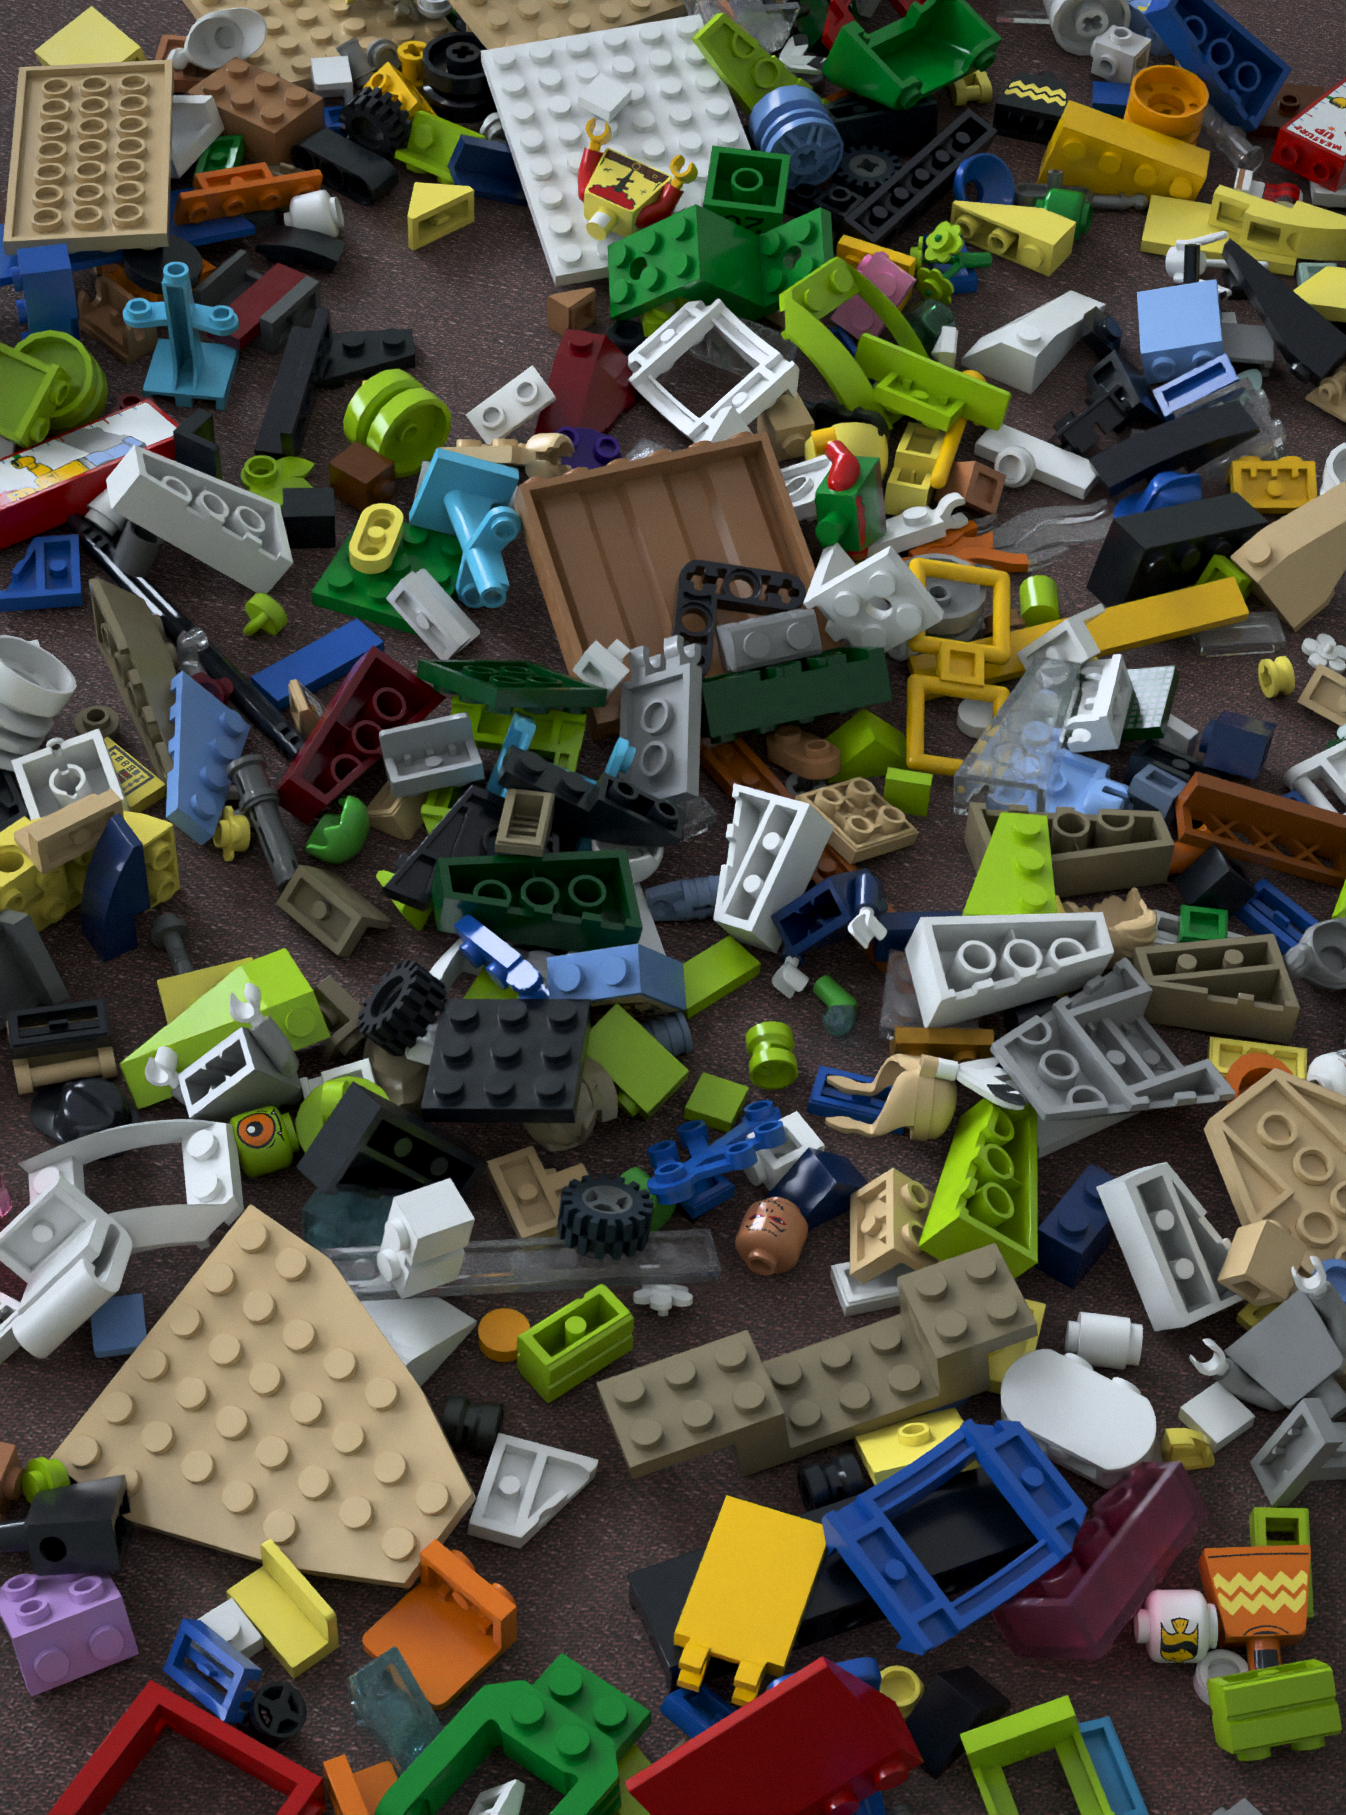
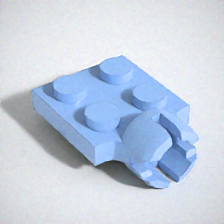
M1028 736L989 790L987 806L997 810L1008 811L1009 804L1028 805V812L1056 813L1057 806L1075 807V811L1083 814L1098 815L1100 809L1133 810L1134 804L1130 801V798H1134V796L1127 792L1128 785L1109 779L1110 765L1077 753H1070L1069 750Z

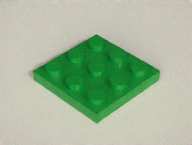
M404 522V533L391 566L377 574H365L355 570L350 564L349 543L356 528L355 525L311 592L312 605L418 635L388 602L386 597L400 580L410 572L417 573L420 569H425L455 602L458 598L455 585L463 551L457 537Z

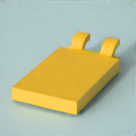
M726 1495L674 1632L673 1644L684 1647L679 1660L678 1668L681 1671L677 1679V1686L699 1693L711 1656L738 1664L739 1667L733 1686L736 1687L731 1703L743 1707L758 1697L765 1673L779 1678L783 1676L827 1551L822 1524Z

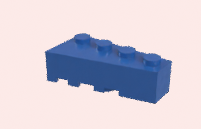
M1152 0L1144 16L1182 68L1196 74L1206 84L1209 93L1208 103L1232 136L1257 130L1293 68L1213 0Z

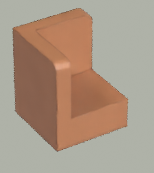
M977 461L953 462L946 485L941 489H937L934 501L939 504L945 495L959 493L965 499L963 506L985 516L996 515L1006 475Z

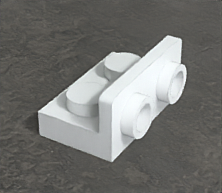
M532 365L468 412L466 416L485 443L492 444V439L507 437L553 403L556 397Z

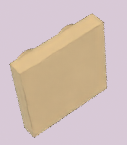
M861 777L796 795L794 799L810 804L834 827L827 843L850 865L914 845L919 834L917 829L905 819V815L900 809L891 806L876 792L875 786L870 781Z

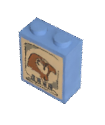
M638 943L547 957L549 999H590L592 1022L598 1023L616 1003L633 1018L686 1011L683 963Z

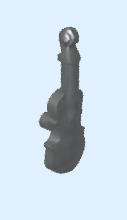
M1057 169L1048 171L1047 184L1018 183L1014 185V203L1025 206H1035L1038 199L1044 200L1045 195L1050 189L1058 188L1084 193L1087 203H1092L1093 209L1123 211L1134 206L1136 210L1142 211L1148 207V199L1143 193L1129 196L1124 192H1120L1119 195L1094 194L1088 187L1063 185L1064 172Z

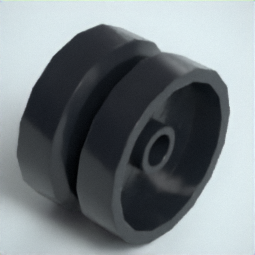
M452 32L440 35L428 42L423 49L424 98L438 117L454 123L483 121L490 114L497 112L481 63V51L487 49L473 32Z

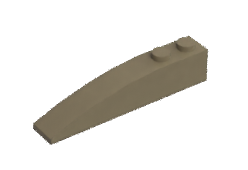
M100 578L90 579L89 586L97 645L156 776L166 784L165 793L167 798V773L173 769L174 764L172 757L168 755V745L175 735V724L169 722L170 707L176 703V694L171 692V680L177 675L175 669L179 668L175 648L172 643L165 644V631L161 618L158 614H151L143 598Z

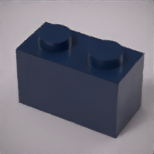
M1224 710L1217 720L1211 719L1209 725H1206L1198 750L1199 752L1206 753L1203 766L1257 780L1265 767L1276 724Z
M1090 1163L1038 1227V1263L1033 1267L1072 1290L1077 1287L1116 1237L1096 1188L1099 1185L1116 1179V1177Z

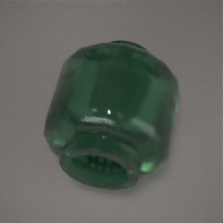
M932 298L920 300L903 314L914 329L929 357L932 356L931 353L942 332V326L956 327V321L950 308L941 301Z

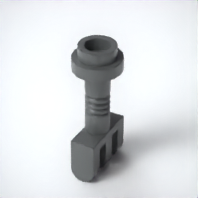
M167 913L157 917L152 922V930L150 932L154 946L166 949L176 975L195 971L183 942L189 936V929L185 920L179 918L174 913Z

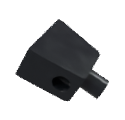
M125 1475L53 1488L35 1494L27 1518L0 1521L1 1553L8 1555L29 1552L33 1572L38 1576L121 1571L134 1528L131 1520H127L122 1516L131 1513Z

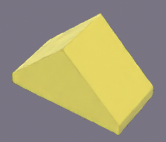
M415 182L407 215L408 247L414 251L474 222V190L470 186Z

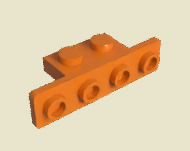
M266 162L197 173L192 183L195 190L182 192L178 195L173 220L176 225L200 223L205 220L235 217L240 214L262 210L269 211L274 208L290 206V201L293 197L318 191L323 175L319 169L273 177Z

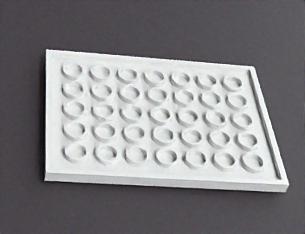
M700 14L481 51V63L555 287L608 278L607 246L625 238L612 231L606 239L601 241L591 237L586 230L588 220L584 217V203L578 197V170L584 148H589L591 141L585 130L586 124L591 118H594L596 126L593 135L599 136L603 134L605 124L608 122L578 106V95L599 73L632 90L631 100L608 122L612 131V137L607 144L601 146L600 152L604 153L608 147L671 175L672 180L674 175L670 171V163L675 156L682 155L685 158V163L680 173L685 172L691 162L696 165L698 170L697 178L692 183L683 184L681 189L684 193L672 215L695 204L703 207L712 146L751 150L727 84L720 79L691 39L704 26Z

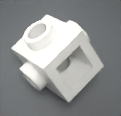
M1112 25L1102 36H1097L1091 46L1090 56L1093 57L1091 73L1103 77L1109 82L1127 83L1131 87L1133 77L1141 70L1147 68L1152 39L1136 34L1128 28Z

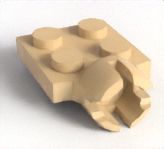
M559 433L536 434L527 441V444H518V440L504 438L492 439V444H482L480 440L458 439L456 440V447H439L516 468L519 473H526L529 479L536 476H545L548 479L564 475L572 467L570 465H561V457H572V454L575 453L574 445L570 438Z

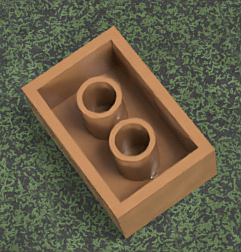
M234 57L187 91V95H212L225 128L218 137L243 134L246 145L244 156L258 163L266 162L267 166L280 165L281 162L286 164L291 162L290 151L292 146L318 128L325 127L323 97L237 57Z

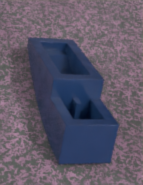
M120 813L110 818L99 838L88 866L82 891L80 910L81 930L103 962L138 947L134 916L151 908L143 843Z

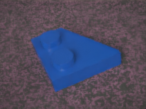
M79 534L35 537L26 550L25 558L18 561L12 570L11 583L5 591L0 590V612L83 606Z

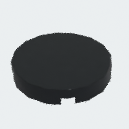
M170 233L169 247H158L153 250L141 248L123 249L121 265L123 264L125 267L124 273L127 278L140 288L155 294H163V268L166 264L170 262L185 263L189 268L192 289L199 282L203 269L202 257L197 249L185 239Z

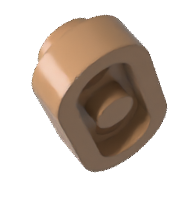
M796 725L779 726L777 730L766 737L767 759L803 778L812 780L827 779L841 771L839 748L825 739H820L801 730Z

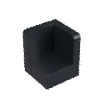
M283 488V521L290 549L334 548L336 546L335 495L333 488Z
M1215 843L1174 880L1188 906L1228 910V919L1258 894L1243 866Z

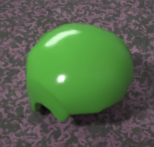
M350 795L347 799L340 798L338 800V803L343 807L341 814L325 813L306 843L305 853L324 862L342 864L353 859L362 849L369 835V813L366 805L360 799Z

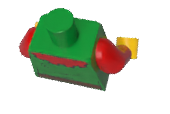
M834 427L811 431L816 457L826 455L832 463L830 470L815 492L817 514L816 537L823 549L838 542L852 561H861L868 555V546L887 533L880 458L855 456L844 443L837 440Z

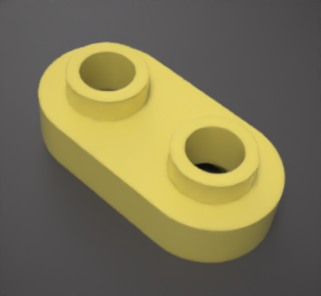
M378 503L368 506L362 511L349 543L350 564L355 570L365 574H377L391 566L404 533L403 513L399 508L391 504Z

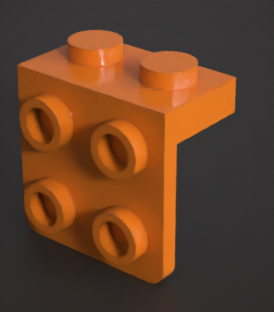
M434 1539L420 1552L421 1582L363 1635L362 1643L363 1649L368 1655L431 1709L439 1711L445 1709L517 1640V1606L512 1595L498 1583L491 1585L477 1574L471 1561L462 1552L456 1549L450 1551L438 1540Z

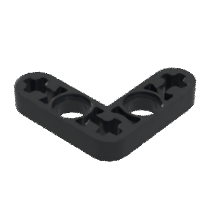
M705 560L690 561L682 567L677 579L671 636L680 635L684 637L683 647L694 643L701 645V658L697 666L702 668V678H706L712 663L716 609L761 616L799 609L805 600V586L798 577L789 573ZM693 575L701 577V583L704 584L702 590L694 589V583L691 581ZM718 578L723 579L720 594L715 593L718 586L715 584ZM735 580L745 581L751 586L753 594L748 598H738L730 591L729 584ZM762 585L767 586L764 594H767L764 601L759 600L763 588ZM780 589L787 590L788 596L791 597L789 603L781 602V595L778 594ZM687 614H697L703 618L706 628L700 632H691L682 624V617Z

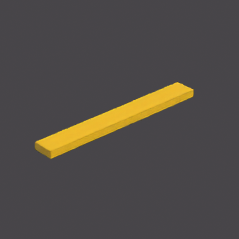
M1233 576L1105 608L1106 611L1086 624L1101 652L1095 656L1098 658L1245 621L1250 613L1237 581ZM1067 618L1011 631L1009 662L1005 665L984 663V684L991 685L1027 676L1028 673L1017 653ZM993 636L971 641L970 643L993 646ZM923 653L909 657L907 666L910 674L918 673L936 676V655ZM925 693V701L943 697V695Z

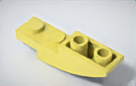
M1220 184L1215 190L1208 224L1239 234V245L1300 259L1346 261V216L1298 200L1293 208H1289Z

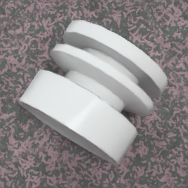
M9 635L0 636V749L10 753L28 755L39 749L45 736L54 725L52 717L59 716L77 685L75 677L69 669L54 655L34 643Z

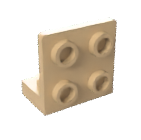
M891 1168L850 1195V1276L866 1284L900 1262L915 1271L942 1262L918 1248L935 1194L895 1168Z

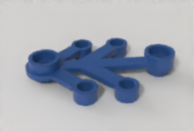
M771 1100L756 1101L747 1105L744 1108L745 1115L741 1119L742 1123L709 1146L707 1141L710 1138L704 1120H693L681 1124L676 1129L680 1145L688 1149L691 1159L684 1164L678 1162L680 1157L676 1143L673 1140L660 1141L649 1146L646 1149L651 1167L655 1169V1176L647 1182L649 1193L656 1196L658 1204H677L690 1199L696 1194L695 1183L697 1181L755 1165L758 1162L756 1151L775 1148L787 1141L783 1122L778 1121L782 1118L780 1109L774 1107ZM754 1132V1138L745 1140L748 1134Z

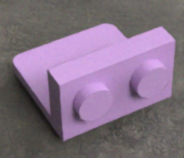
M108 1572L48 1576L20 1574L10 1578L0 1587V1617L12 1640L25 1685L31 1697L139 1654L123 1598Z

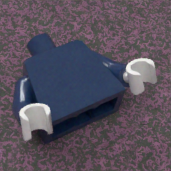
M864 868L829 876L771 915L784 942L781 961L784 964L772 977V984L789 999L792 998L795 991H802L809 980L805 974L797 969V967L804 964L806 953L843 940L851 935L854 936L864 949H867L869 942L874 936L879 941L886 936L887 929L877 920L878 915H883L888 911L883 884L872 875L871 871Z

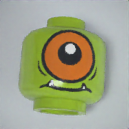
M266 1105L237 1114L230 1120L238 1147L239 1164L243 1173L250 1178L289 1167L293 1161V1153L300 1151L289 1112L281 1114L275 1106Z

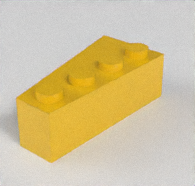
M1069 100L1042 157L1037 184H1047L1048 171L1057 169L1064 172L1063 185L1088 187L1093 193L1119 195L1120 192H1124L1127 196L1143 193L1148 201H1150L1151 195L1195 201L1207 177L1210 151Z

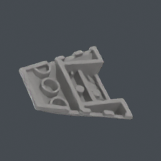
M1126 957L1115 963L1111 972L1103 977L1098 974L1085 983L1082 991L1071 998L1064 996L1053 1004L1051 1011L1042 1017L1035 1015L993 1042L990 1048L992 1054L1043 1121L1083 1120L1184 1105L1234 1100L1236 1092L1209 1059L1184 1067L1144 1018L1143 1015L1153 990Z

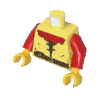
M591 118L587 122L585 129L591 141L589 148H584L577 175L578 197L584 203V217L588 220L586 224L588 234L600 241L606 239L611 231L627 237L670 217L684 193L681 189L683 184L692 183L697 178L698 170L696 165L691 162L688 169L680 173L681 168L684 166L685 158L682 155L675 156L670 163V171L674 175L672 180L671 175L608 147L604 153L600 152L601 146L610 141L612 131L608 122H606L603 134L594 136L593 131L596 121L594 118Z

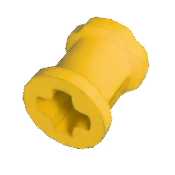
M416 40L407 41L399 45L397 49L398 58L402 64L401 73L421 91L423 90L424 79L423 49L427 44Z

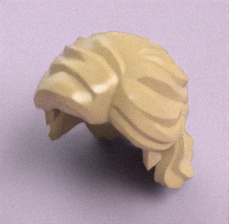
M1135 887L1131 888V891L1128 892L1125 902L1121 898L1111 895L1109 899L1104 898L1101 904L1095 903L1091 910L1086 905L1080 908L1075 903L1069 901L1062 904L1065 913L1103 912L1114 949V954L1105 969H1113L1114 964L1125 957L1131 963L1135 947L1155 945L1157 913L1155 910L1147 908L1140 897L1138 889Z

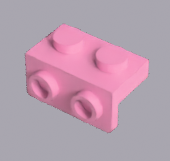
M875 252L873 256L867 254L856 270L878 287L898 308L917 279L889 260L890 256L885 252ZM858 294L837 307L835 313L830 318L858 340L864 333L878 337L886 326L875 311Z

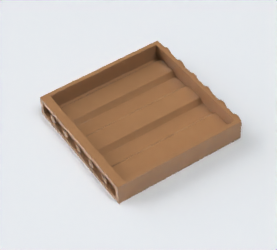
M748 431L740 432L731 436L728 440L714 443L709 440H703L690 445L687 449L673 452L669 449H661L652 452L645 458L631 461L628 458H619L609 462L606 466L594 469L577 467L569 470L562 476L548 479L545 476L532 477L523 482V484L518 485L513 504L522 522V532L569 676L580 680L582 679L572 670L584 652L595 641H598L604 648L608 649L618 639L629 649L642 645L648 647L649 657L658 654L664 655V639L671 637L677 579L682 567L690 561L705 560L795 575L803 582L806 595L815 573L811 555L767 431L756 434ZM693 575L691 581L694 583V589L702 590L704 584L701 583V577ZM718 578L715 584L718 585L715 591L716 594H720L722 578ZM735 580L729 584L730 591L738 598H748L753 594L751 586L745 581ZM762 585L763 588L759 600L764 601L767 595L764 594L766 585ZM780 589L778 594L781 595V602L789 603L791 597L788 596L787 590ZM802 604L801 609H807L806 606ZM817 606L811 608L814 609L822 651L842 646L841 640L835 643L825 631L828 620ZM716 609L712 663L706 677L732 672L723 669L716 637V626L739 623L743 620L762 617L761 615ZM687 614L682 617V624L691 632H700L706 628L703 618L697 614ZM628 653L622 663L630 671L621 683L632 680V669ZM621 683L606 700L605 707H586V728L591 741L620 734Z

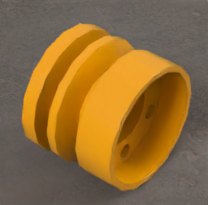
M1154 65L1145 68L1133 77L1123 120L1196 146L1209 98L1206 84L1196 74L1181 67Z

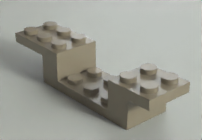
M996 1243L897 1277L901 1314L765 1362L761 1361L748 1330L596 1382L600 1399L632 1479L728 1446L741 1478L853 1439L855 1436L881 1429L990 1390L988 1353L1038 1336L1037 1322Z

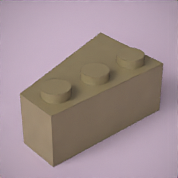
M1274 934L1134 948L1131 964L1153 990L1143 1015L1149 1023L1290 1044L1300 1006Z

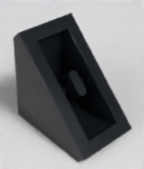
M970 1666L938 1673L905 1721L924 1761L919 1766L935 1780L939 1778L965 1752L960 1734L997 1721L1010 1708L1011 1701Z

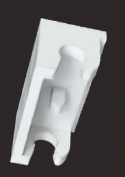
M1122 654L1113 655L1112 659L1087 661L1081 666V674L1098 673L1101 675V679H1093L1082 683L1081 689L1083 693L1077 716L1070 718L1066 725V729L1073 730L1072 737H1069L1067 743L1070 753L1119 748L1133 689Z

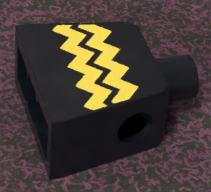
M1041 71L1037 75L1023 72L1017 73L996 100L992 126L998 131L996 135L1048 146L1067 105L1069 84L1065 81L1057 80L1056 76L1050 71Z

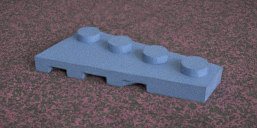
M182 670L171 680V692L176 694V703L170 707L169 722L175 724V735L169 741L168 755L172 757L174 764L173 769L167 773L166 818L202 846L214 836L232 783L227 778L226 767L241 757L251 726L243 720L240 714L225 706Z

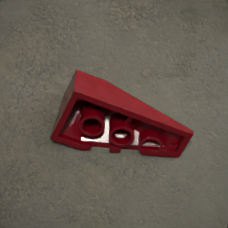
M565 329L548 382V387L555 395L556 400L540 411L534 435L539 433H556L559 428L564 426L589 428L608 434L615 427V419L623 411L628 413L635 406L639 392L628 381L632 376V371L628 367V357L606 335L590 333L584 330Z

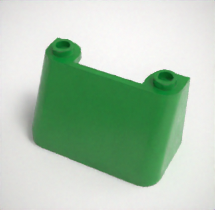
M927 0L922 5L916 1L911 3L905 17L870 34H867L855 20L842 26L823 65L822 74L835 86L894 110L903 108L908 110L920 99L978 70L980 72L987 70L996 60L995 52L1002 38L965 0Z

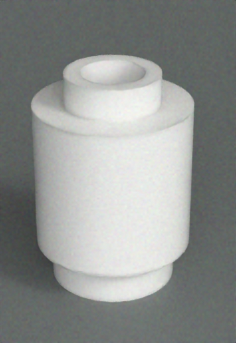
M1079 1312L1077 1322L1068 1321L1064 1349L1065 1352H1070L1083 1358L1091 1366L1124 1370L1126 1365L1138 1366L1142 1350L1143 1326L1131 1323L1128 1317Z

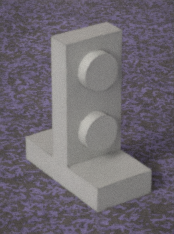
M1303 1398L1250 1461L1272 1507L1289 1506L1309 1481L1346 1479V1422H1332L1320 1398Z

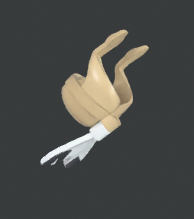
M900 1053L886 1059L872 1083H860L843 1076L834 1075L827 1077L828 1084L847 1095L875 1096L885 1088L893 1085L880 1115L873 1124H867L845 1116L826 1117L825 1121L826 1125L845 1134L855 1133L873 1138L886 1135L901 1127H907L910 1129V1140H935L941 1137L948 1129L954 1116L957 1104L955 1079L1003 1108L1021 1110L1026 1102L1016 1089L1003 1082L1011 1080V1077L995 1057L958 1064L957 1061L925 1054L916 1057Z

